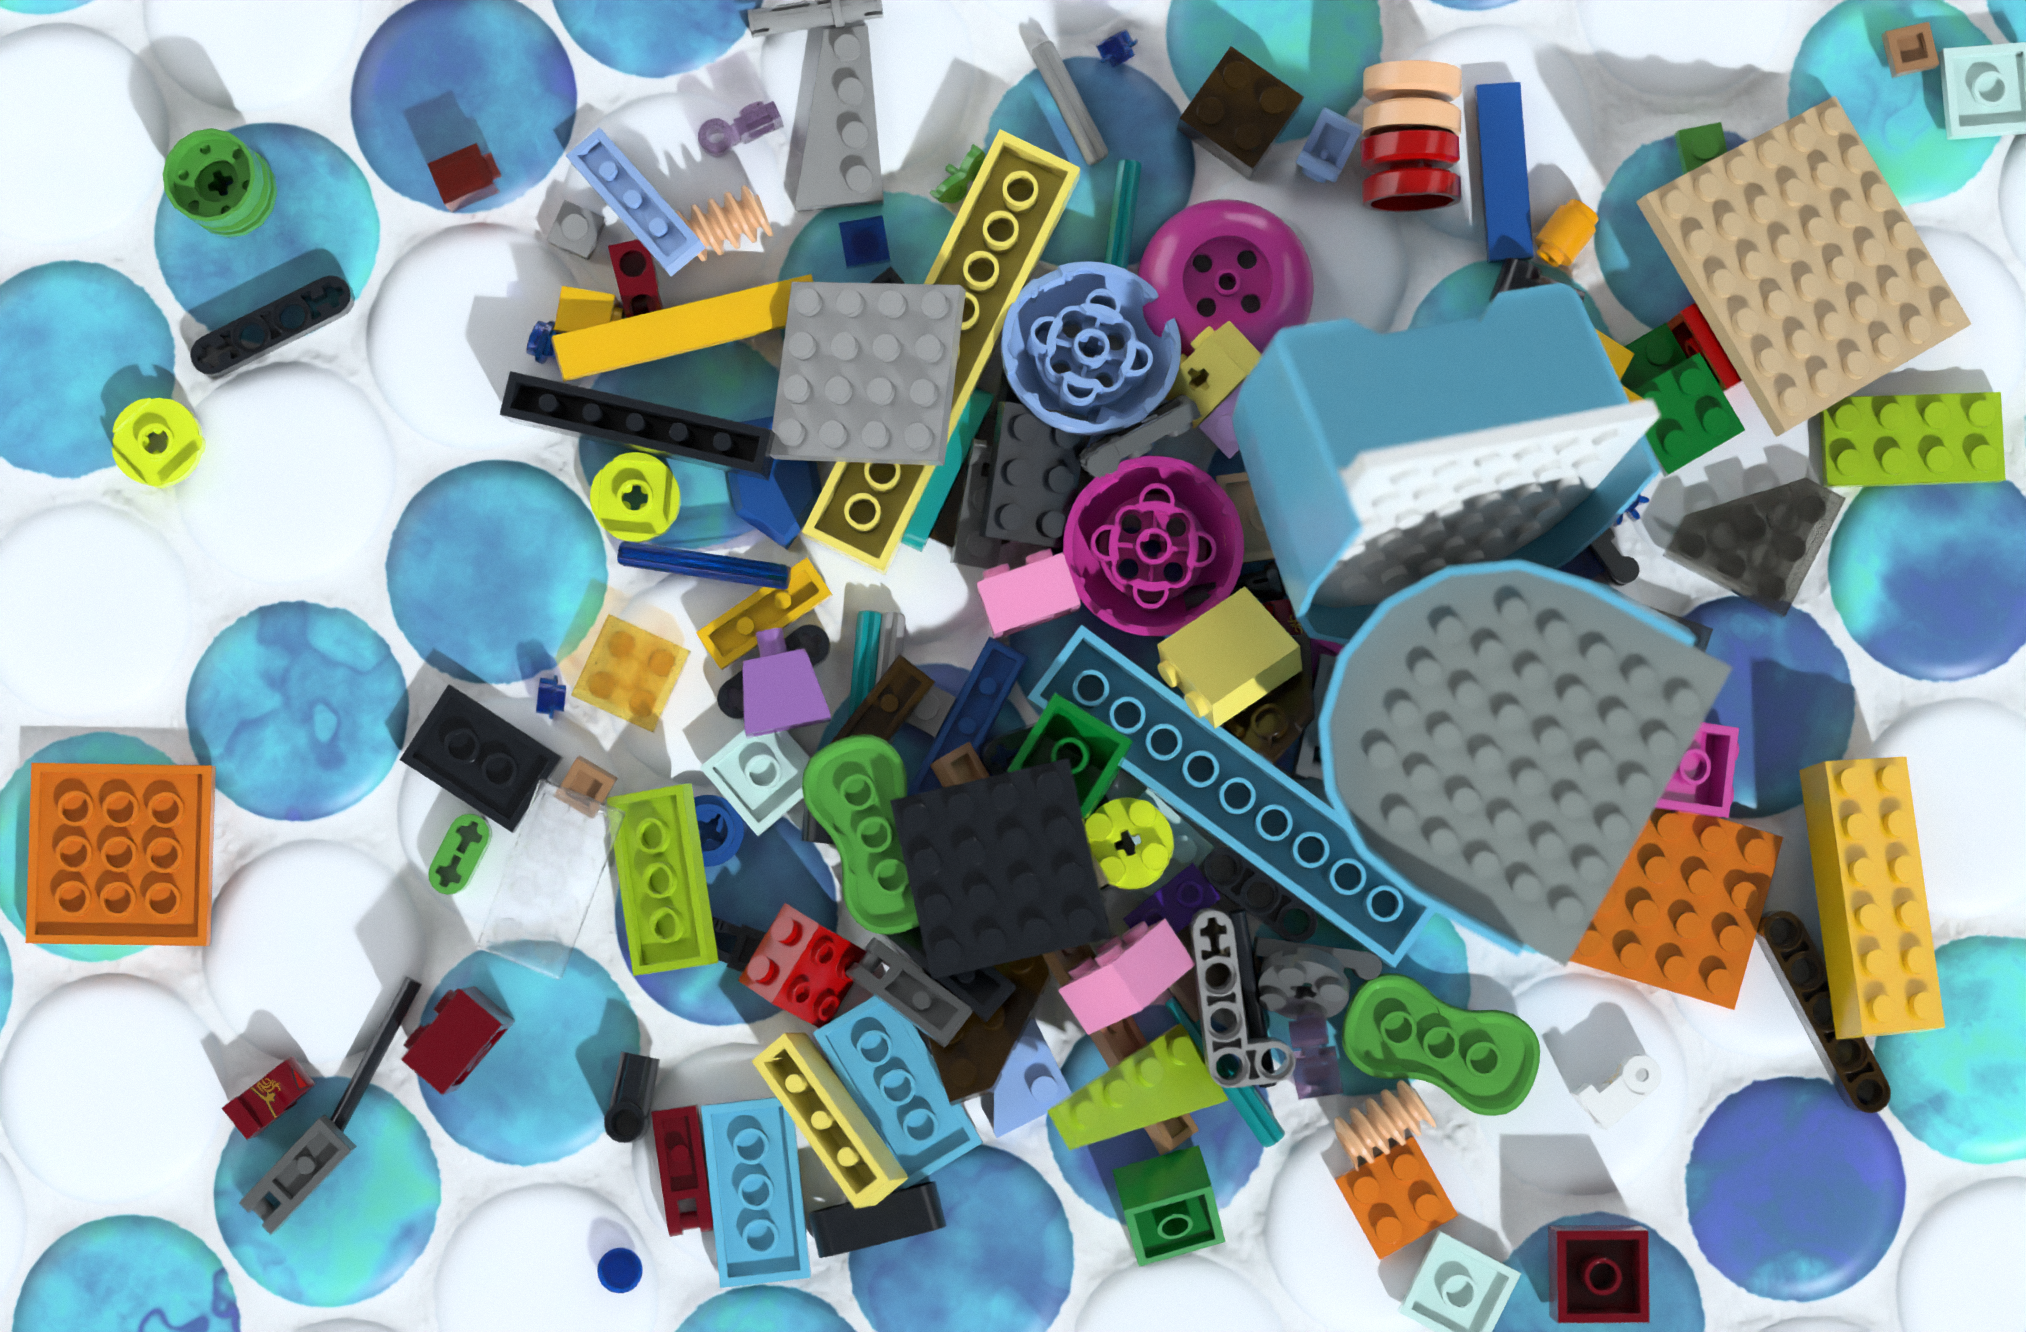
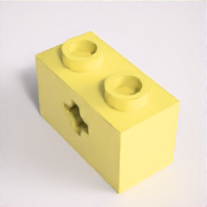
M1230 321L1216 331L1211 326H1208L1191 342L1190 345L1195 351L1189 357L1184 353L1181 354L1176 379L1165 398L1167 401H1170L1183 394L1196 403L1201 417L1192 421L1193 429L1199 426L1248 377L1262 356Z

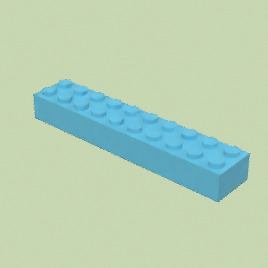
M1080 625L1027 697V701L1043 712L1053 694L1057 693L1133 740L1120 767L1122 771L1227 848L1236 851L1308 904L1322 918L1367 951L1377 955L1389 967L1395 968L1435 914V911L1410 898L1357 853L1335 810L1222 727L1214 728L1204 716L1201 718L1196 717L1189 709L1185 700L1083 625Z

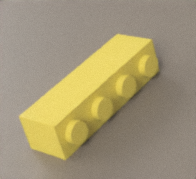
M784 1033L752 1060L756 1069L855 1208L877 1205L909 1178L806 1033Z

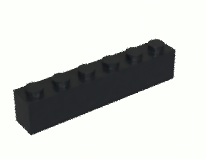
M510 371L499 415L511 423L769 481L774 458L770 456L775 436L771 429Z

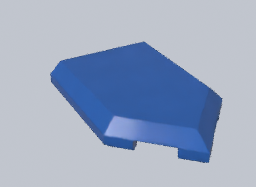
M774 416L742 421L740 423L772 430ZM774 459L769 481L728 472L735 514L788 550L807 522L822 492L817 461Z

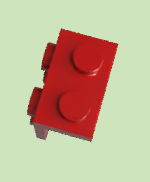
M784 903L738 981L770 1003L821 1028L828 1024L835 1016L841 1002L854 983L845 972L853 962L858 964L867 951Z

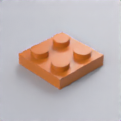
M1413 1135L1405 1138V1145L1402 1146L1396 1143L1391 1146V1153L1386 1155L1384 1152H1380L1375 1155V1162L1370 1164L1366 1160L1359 1164V1171L1352 1168L1334 1178L1336 1185L1379 1260L1458 1216Z

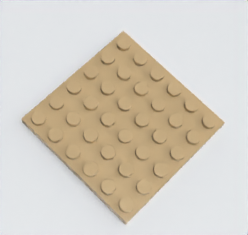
M1836 96L1646 194L1636 202L1776 437L1972 325Z

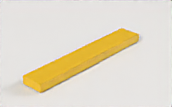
M808 274L554 335L551 341L563 382L784 329L786 328L792 282H813L812 275Z

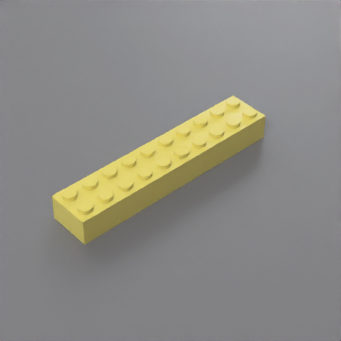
M999 129L924 284L961 285L966 290L947 443L1001 340L1004 321L1011 304L1015 303L1020 291L1029 283L1080 178V167ZM836 462L802 530L804 537L885 576L937 465Z

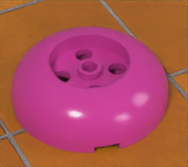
M1217 199L1205 201L1187 207L1172 216L1157 230L1149 241L1141 258L1137 276L1149 283L1159 295L1152 303L1149 301L1142 307L1143 316L1153 334L1162 337L1166 322L1175 318L1180 334L1181 354L1184 353L1187 357L1195 351L1190 345L1191 342L1208 326H1211L1216 331L1228 321L1263 354L1280 330L1306 325L1313 304L1314 278L1308 254L1298 236L1281 218L1271 211L1241 200ZM1243 251H1250L1256 256L1255 266L1250 269L1240 267L1237 261L1238 255ZM1198 255L1210 258L1212 262L1211 269L1204 273L1196 271L1193 267L1194 258ZM1228 276L1230 282H1235V287L1231 290H1223L1219 286L1220 278ZM1254 295L1258 298L1260 308L1257 312L1247 313L1243 310L1241 301L1245 296ZM1210 299L1215 304L1216 311L1212 316L1203 317L1198 313L1196 307L1200 300Z
M1143 456L1120 462L1117 471L1111 474L1107 473L1105 477L1094 478L1083 489L1073 504L1067 519L1063 539V553L1078 597L1094 615L1110 626L1127 633L1141 636L1173 635L1229 597L1236 585L1243 563L1244 536L1240 517L1232 500L1209 474L1183 460L1164 456ZM1128 515L1137 516L1141 521V529L1135 534L1125 532L1122 528L1124 517ZM1173 518L1183 520L1186 525L1185 533L1180 537L1171 536L1166 527L1169 520ZM1150 540L1159 543L1161 551L1155 557L1148 556L1147 552H1144V544ZM1127 559L1133 560L1138 566L1137 575L1130 579L1124 578L1119 573V564ZM1169 563H1177L1183 569V575L1180 580L1171 582L1165 578L1163 570ZM1216 582V588L1207 592L1212 595L1201 605L1187 611L1183 592L1190 586Z

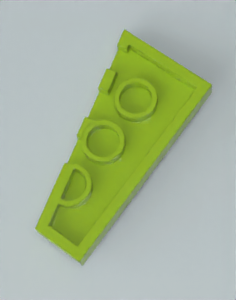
M1179 1023L1046 1111L1070 1151L1228 1101V1098L1221 1086L1207 1072L1204 1056L1182 1023Z

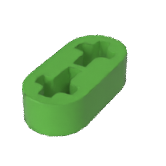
M475 814L461 815L451 824L428 872L429 882L439 893L446 895L458 894L464 891L470 884L492 839V828L489 822L482 816ZM473 822H476L478 824L477 832L482 835L481 841L470 842L465 853L459 850L465 836L459 833L462 826L470 827ZM456 856L462 859L456 868V872L462 876L459 883L450 882L446 887L442 884L444 876L439 873L441 866L450 867Z

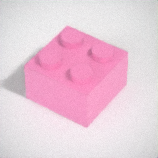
M1047 549L1025 557V566L1010 570L1008 564H1003L982 572L984 580L977 582V591L995 640L1079 611L1081 603L1063 552L1053 556L1052 550Z
M1166 919L1149 927L1143 921L1122 935L1123 940L1120 939L1118 934L1114 935L1095 949L1098 956L1094 960L1088 957L1068 971L1072 978L1061 986L1058 991L1088 1035L1143 1010L1195 965V962Z

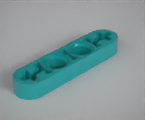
M979 387L974 389L947 443L944 466H936L901 541L902 544L919 552H922L968 456L971 440L973 438L976 439L985 417H987L995 399L994 394Z

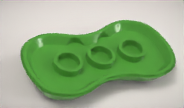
M855 735L833 742L818 751L808 761L803 772L802 791L809 811L829 833L838 849L842 862V889L846 907L858 924L876 934L900 933L919 926L918 917L890 800L907 796V776L903 761L889 743L874 735Z
M1384 973L1379 974L1372 980H1366L1353 995L1343 1021V1048L1347 1057L1361 1071L1370 1076L1384 1079L1408 1078L1426 1081L1441 1088L1461 1106L1476 1114L1498 1116L1515 1110L1529 1094L1538 1073L1540 1064L1539 1040L1534 1030L1520 1017L1500 1010H1466L1457 1008L1443 1002L1420 982L1403 974Z

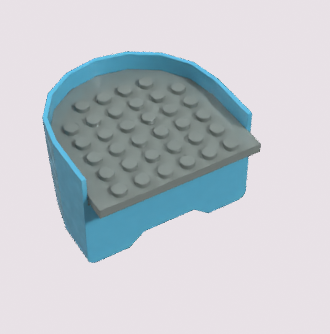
M1522 560L1446 567L1384 600L1339 654L1318 722L1325 792L1357 853L1410 898L1517 957L1520 956L1525 944L1566 967L1733 667L1692 646L1696 638L1688 627L1607 584Z

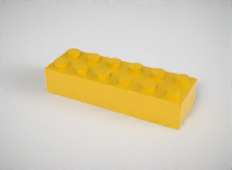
M1907 757L1824 761L1799 770L1836 1040L1918 1033L1945 1028Z

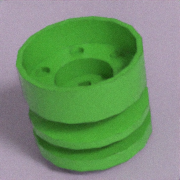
M213 128L193 131L179 140L167 155L162 173L165 193L174 208L210 233L229 238L247 235L262 226L274 209L278 193L276 177L268 162L230 132ZM231 181L233 184L228 186L229 194L224 196L221 193L227 190L226 182Z

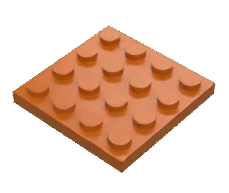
M31 763L25 943L210 946L216 766Z
M1654 808L1569 961L1735 1010L1783 837L1718 817Z

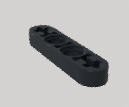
M329 275L322 277L200 337L191 348V362L198 371L208 377L217 378L233 372L347 315L354 306L355 296L353 289L345 280L338 276ZM333 287L336 291L343 290L344 294L338 297L340 305L334 308L329 303H324L316 307L321 316L315 318L314 311L305 301V298L311 295V300L318 303L328 297L327 288ZM291 305H299L305 313L303 323L294 329L284 327L281 321L284 309ZM249 325H259L264 330V341L257 348H246L241 341L243 330ZM229 335L232 344L241 353L236 358L235 354L230 350L218 356L220 364L216 367L202 361V359L208 356L206 348L209 346L218 351L229 347L230 344L225 340Z

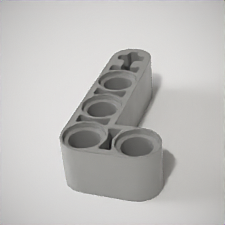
M1206 907L1200 909L1190 920L1189 934L1192 959L1195 962L1193 967L1207 1072L1217 1084L1226 1088L1276 1083L1286 1080L1292 1074L1296 1060L1290 1047L1276 1037L1247 1039L1232 921L1226 914L1216 908ZM1213 917L1214 922L1218 925H1223L1222 931L1215 933L1216 947L1220 950L1226 948L1227 952L1226 954L1212 952L1202 956L1201 950L1211 951L1209 938L1205 934L1200 933V928L1206 927L1207 919ZM1216 962L1225 964L1228 968L1227 980L1219 986L1208 985L1205 980L1207 968ZM1220 1008H1228L1232 1010L1234 1015L1232 1026L1225 1031H1216L1212 1029L1210 1024L1212 1014ZM1271 1048L1281 1049L1284 1054L1282 1065L1273 1071L1263 1069L1261 1058L1264 1052ZM1227 1053L1237 1055L1239 1067L1233 1075L1221 1076L1217 1074L1216 1063L1222 1055Z

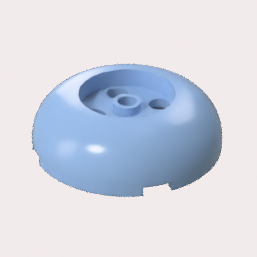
M1087 261L1060 265L1057 270L1030 281L1020 291L1015 303L1011 304L1004 321L1001 336V358L1004 372L1019 401L1026 405L1035 416L1054 428L1085 436H1101L1124 431L1151 415L1162 404L1174 384L1181 360V340L1175 318L1166 322L1162 337H1158L1148 327L1143 316L1142 307L1149 301L1152 303L1159 295L1144 279L1124 268L1102 262ZM1073 324L1078 325L1081 331L1075 338H1069L1064 334V327ZM1115 335L1124 347L1117 351L1109 349V336ZM1084 353L1091 354V355L1093 356V358L1086 357V356L1083 355V354H1084ZM1056 363H1063L1069 367L1070 371L1058 374L1051 367ZM1101 375L1108 376L1112 380L1113 386L1104 387L1095 378ZM1101 406L1127 415L1122 418L1111 416L1106 422L1096 423ZM1046 409L1085 415L1089 417L1088 421H1082L1069 418L1057 412H1049Z

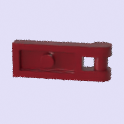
M698 1104L652 1111V1123L669 1237L684 1235V1230L700 1228L701 1232L714 1231ZM695 1198L697 1210L681 1212L679 1200Z

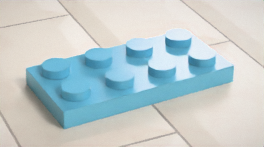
M876 996L871 997L813 1032L844 1087L909 1178L902 1183L904 1189L983 1143L961 1103L954 1106L950 1105L936 1061L915 1025Z
M777 1097L702 1105L701 1111L720 1288L811 1278L795 1122Z

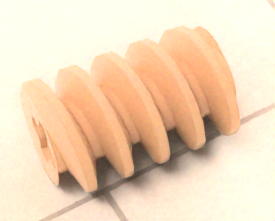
M746 185L741 186L740 201H737L729 191L725 192L724 207L722 208L713 198H709L707 200V213L705 214L696 204L691 205V219L689 220L679 210L675 211L705 246V249L697 255L702 262L707 261V246H711L719 256L723 255L724 240L726 239L735 249H739L741 247L742 233L752 243L757 242L758 227H761L769 237L773 236L759 195H754Z
M1403 1080L1396 1083L1398 1097L1394 1096L1387 1089L1381 1091L1383 1106H1380L1371 1098L1365 1101L1367 1115H1364L1355 1107L1349 1110L1351 1124H1348L1340 1116L1334 1118L1335 1134L1356 1171H1359L1357 1156L1359 1155L1370 1164L1375 1162L1373 1147H1378L1386 1155L1391 1153L1389 1138L1392 1137L1400 1145H1405L1404 1130L1406 1128L1417 1137L1422 1135L1420 1120L1424 1119L1433 1128L1436 1127L1435 1121L1420 1095Z

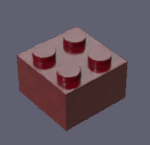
M475 986L462 989L457 988L455 991L449 990L433 1009L438 1014L431 1024L427 1023L425 1026L421 1024L403 1044L408 1051L401 1058V1061L441 1095L456 1091L515 1022L513 1018Z
M1548 1225L1550 1318L1557 1323H1650L1647 1229L1639 1225Z

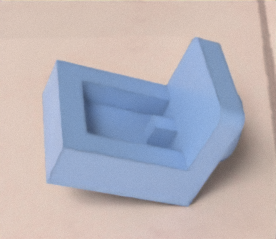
M1324 107L1296 163L1303 167L1302 172L1309 178L1321 183H1325L1326 180L1335 183L1362 132V126Z

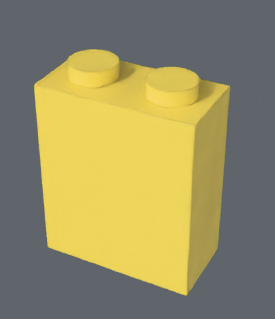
M1243 587L1158 644L1160 664L1157 668L1161 677L1171 688L1177 685L1185 694L1184 699L1192 713L1198 718L1204 716L1214 728H1217L1302 670L1300 645L1246 587Z

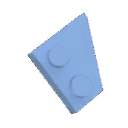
M1035 1018L1030 1019L1015 1051H1012L1002 1071V1077L994 1091V1134L996 1138L1048 1113L1046 1110L1072 1094Z

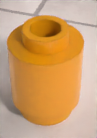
M1570 199L1566 205H1560L1534 240L1539 248L1537 250L1538 256L1553 267H1558L1560 264L1570 266L1596 232L1595 225L1599 220L1596 213L1586 204L1576 199Z

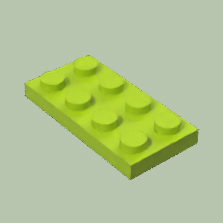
M2001 392L1845 397L1819 412L1823 488L1996 483L2006 480Z
M692 783L607 797L633 976L719 963Z

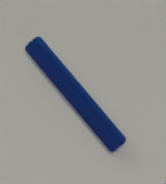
M628 541L620 543L617 554V561L620 565L782 590L787 589L791 581V568L785 564Z

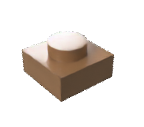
M1929 22L1889 30L1881 35L1892 78L1934 69L1939 65Z
M579 755L554 796L593 819L598 814L618 778Z

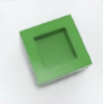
M1721 122L1678 130L1674 134L1683 175L1728 152Z

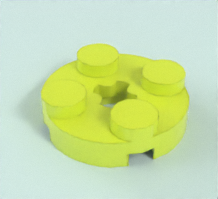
M145 398L133 402L117 417L112 431L114 433L112 454L120 470L132 480L155 488H166L169 485H175L186 479L198 466L201 455L206 448L202 428L195 415L182 404L166 398ZM155 432L158 435H162L166 432L168 436L165 442L167 448L163 452L156 450L150 453L147 448L151 445V441L148 438L150 433Z
M630 452L615 457L613 461L607 463L596 474L591 485L590 504L601 527L615 538L630 543H643L662 536L669 531L679 514L681 491L672 471L659 459L646 453ZM633 486H641V492L648 495L647 503L640 504L639 510H631V504L623 500L624 493H632Z
M1127 797L1115 799L1099 807L1086 821L1091 850L1110 880L1107 884L1123 890H1136L1154 883L1164 873L1173 855L1174 836L1166 817L1149 801ZM1123 832H1129L1132 837L1140 836L1141 843L1135 846V854L1132 856H1127L1124 850H1116V843L1121 841V834Z

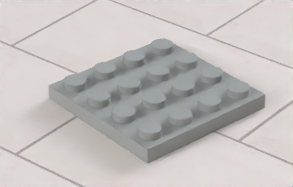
M792 282L772 431L775 433L770 456L780 460L944 466L966 290L961 285Z

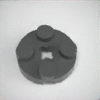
M1305 947L1297 948V954L1283 956V950L1270 955L1262 964L1258 984L1260 992L1259 1003L1265 1010L1276 1012L1290 1019L1300 1020L1308 1027H1321L1326 1024L1328 1017L1338 1014L1346 1006L1349 998L1350 978H1347L1343 973L1344 965L1329 953ZM1304 983H1309L1312 986L1305 987L1301 985H1303Z

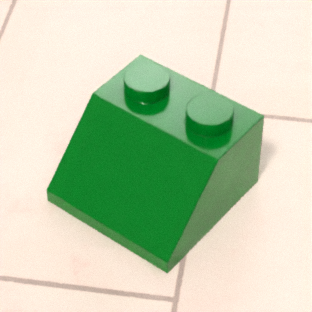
M1054 693L1007 771L1012 772L1070 758L1083 816L1086 819L1094 814L1116 778L1133 740L1061 695Z
M1199 1145L1176 1150L1145 1161L1134 1162L1112 1170L1139 1267L1226 1242L1212 1184Z

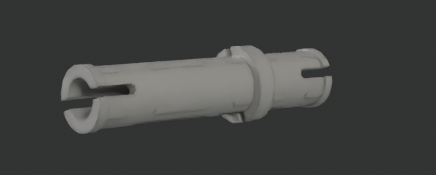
M813 0L768 8L748 9L752 38L821 26L835 25L836 28H843L845 23L884 18L881 0Z

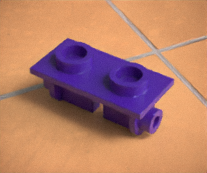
M1192 862L1126 915L1123 921L1131 929L1143 921L1149 927L1166 919L1175 934H1177L1190 923V920L1197 911L1206 907L1209 908L1221 897Z

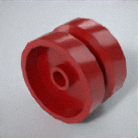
M1405 130L1373 135L1361 141V166L1375 173L1362 182L1363 207L1382 212H1417L1450 207L1461 201V177L1450 170H1446L1456 165L1460 160L1459 137L1454 133L1436 130Z

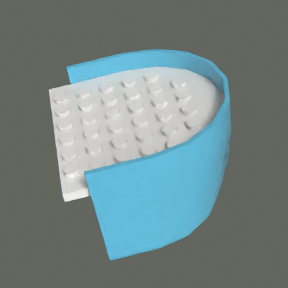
M1564 283L1498 293L1480 318L1381 335L1348 318L1282 329L1275 335L1242 384L1232 415L1234 432L1250 485L1296 618L1308 637L1340 644H1348L1384 600L1446 567L1522 560L1554 570L1570 562L1604 533L1661 471L1644 434L1660 416L1653 400L1629 402L1576 290Z

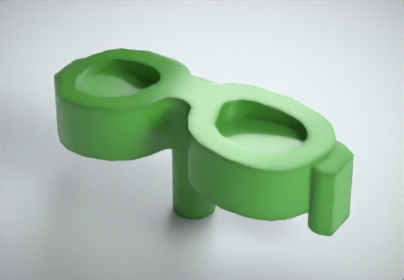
M972 144L971 150L965 156L959 169L952 164L946 166L945 171L952 176L943 181L935 191L931 190L929 192L932 197L941 203H957L962 200L967 193V183L969 181L974 182L985 160V153Z

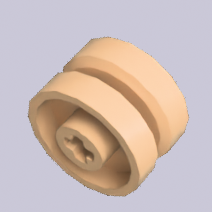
M1425 60L1391 61L1365 68L1363 72V96L1374 102V104L1369 105L1363 111L1362 135L1368 138L1387 132L1436 130L1454 133L1459 137L1461 134V110L1450 102L1457 99L1462 93V70L1448 63Z

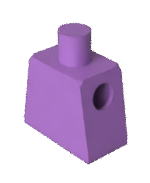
M772 628L757 632L756 638L760 657L743 661L744 729L747 739L830 722V711L806 650L798 649L787 652L782 628Z

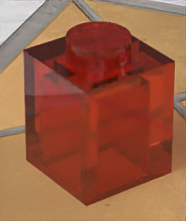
M477 143L427 163L443 203L451 213L500 193L495 179L502 177L498 164L492 152L484 155Z

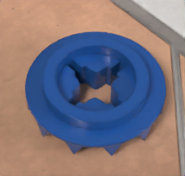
M716 795L694 797L698 821L709 823L718 814L721 815L716 830L721 834L720 837L725 840L722 843L719 840L708 839L705 843L701 844L704 867L724 864L739 851L745 834L742 817L722 797Z

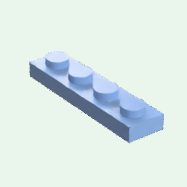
M600 127L565 155L670 276H673L705 249L701 240Z

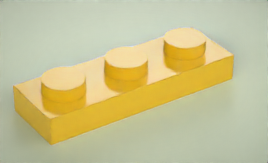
M806 557L698 630L696 634L720 670H724L758 647L757 632L772 628L784 629L833 596V594Z

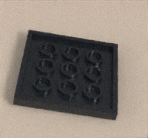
M1070 758L890 800L932 979L1112 938Z

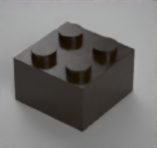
M1230 46L1180 116L1177 130L1249 180L1300 109L1304 96Z

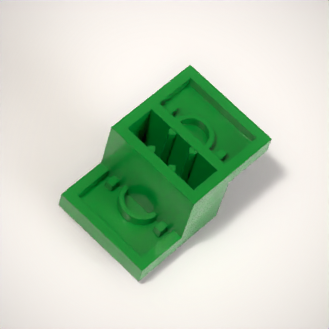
M1666 322L1624 346L1633 352L1634 356L1620 379V383L1644 400L1652 399L1657 407L1660 416L1644 434L1664 477L1745 431L1744 426L1700 352L1687 359Z

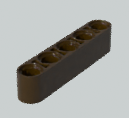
M1771 910L1763 913L1756 932V940L1841 1099L1848 1107L1865 1113L1881 1111L1890 1101L1891 1089L1865 1038L1847 1039L1853 1049L1852 1056L1847 1062L1841 1064L1835 1057V1047L1843 1039L1836 1040L1827 969L1803 922L1796 914L1790 911ZM1778 918L1784 920L1788 926V936L1781 943L1775 942L1770 935V926ZM1800 958L1804 959L1810 968L1808 978L1802 983L1796 982L1791 973L1794 962ZM1824 998L1830 1004L1831 1015L1824 1023H1818L1813 1015V1007L1817 1001ZM1868 1079L1873 1084L1874 1095L1871 1100L1862 1104L1857 1098L1856 1089L1859 1083Z

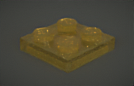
M608 614L571 696L655 733L691 651Z

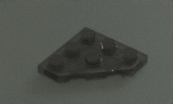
M1806 477L1717 506L1682 516L1662 556L1783 618L1791 607L1846 498Z

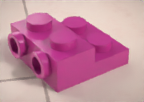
M1702 722L1655 808L1729 818L1730 806L1734 799L1732 785L1735 761L1739 754V728Z

